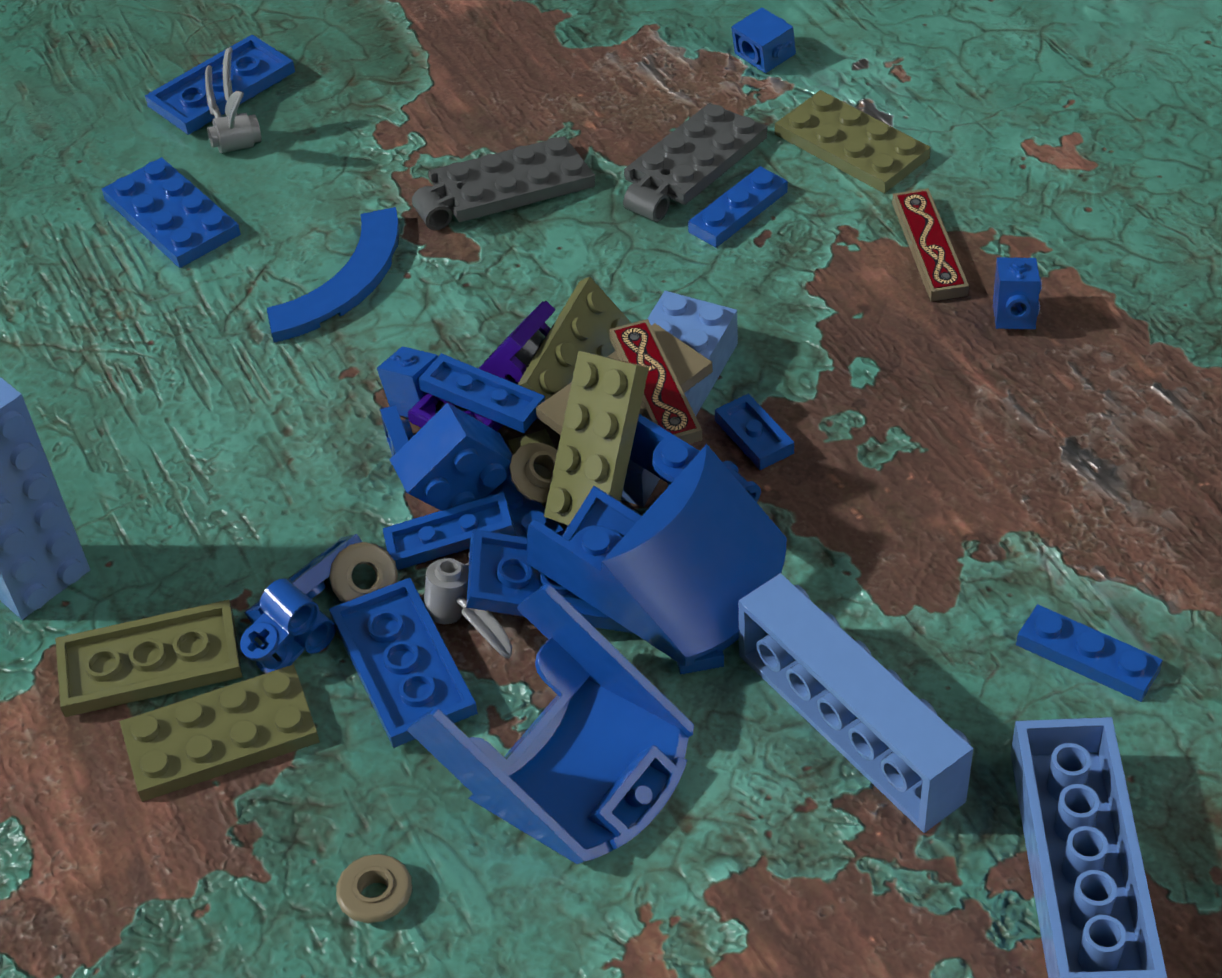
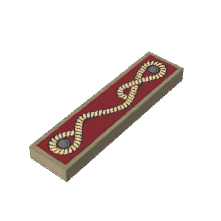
M929 188L894 193L892 205L930 301L968 296L969 284Z
M646 319L609 329L610 341L619 360L649 367L641 403L646 418L688 444L702 441L701 426L649 320Z

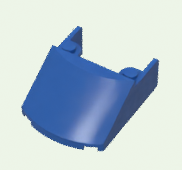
M639 414L630 460L670 484L623 538L608 528L592 525L583 528L568 541L534 519L528 525L527 563L686 667L695 664L696 658L714 650L718 653L739 639L738 601L782 573L787 538L707 444L699 451Z
M546 583L524 599L517 606V609L548 639L536 655L535 666L541 679L557 695L508 753L503 757L484 739L478 737L468 738L436 707L414 721L407 730L472 792L468 799L572 862L580 864L596 859L626 844L647 827L659 814L673 794L687 763V759L684 758L688 738L693 735L694 724L550 584Z

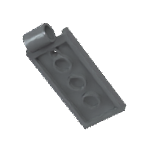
M711 103L707 104L624 169L625 180L632 182L624 196V208L654 222L661 221L668 211L670 199L686 205L767 138L768 126L758 123L750 117L728 111L722 106Z
M565 136L550 138L547 141L519 146L515 149L487 154L480 158L428 170V176L434 186L419 188L412 196V205L429 229L440 230L450 223L452 212L459 222L589 189L595 187V174Z

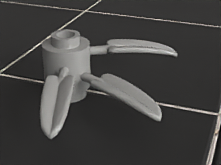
M232 47L226 49L223 58V89L227 101L225 117H221L215 101L212 85V66L208 65L205 71L207 102L210 113L215 117L212 120L213 126L207 127L208 136L212 148L218 147L220 153L254 147V143L261 142V131L256 115L248 116L247 113L237 114L244 93L232 91Z
M444 558L431 563L426 570L424 605L432 620L440 624H452L457 622L463 615L500 655L509 659L512 654V645L504 629L490 611L466 608L469 562L464 565L455 559Z

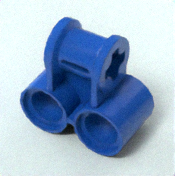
M278 579L271 583L263 592L260 599V607L264 613L245 630L241 637L240 647L243 654L250 660L256 661L260 671L265 674L292 665L304 650L310 654L322 651L333 640L336 626L332 620L319 610L318 605L287 579ZM255 637H258L263 642L261 646L254 640ZM276 653L281 658V661L278 662L272 655Z

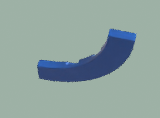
M396 207L360 214L362 223L361 235L355 252L345 266L329 281L295 300L267 308L274 343L320 328L321 322L336 314L340 317L374 291L390 269L393 254L399 244L400 228Z

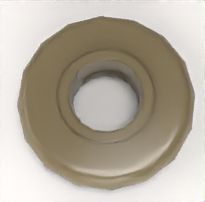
M528 443L519 447L512 456L509 468L512 482L518 491L528 499L538 503H547L557 449L544 443ZM533 464L545 466L551 473V479L540 477L535 472Z
M360 542L347 546L338 553L331 565L330 582L332 590L342 603L394 584L398 580L396 563L388 551L373 543ZM358 564H367L375 571L376 580L370 589H360L352 581V571Z
M382 854L366 855L353 861L341 873L336 885V900L342 912L355 921L367 924L383 922L397 915L407 905L413 891L412 877L406 866L394 857ZM373 883H382L388 886L387 890L378 897L368 898L362 895L363 890Z

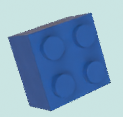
M447 402L389 460L408 494L442 511L487 497L510 475L509 468L513 455L499 432Z

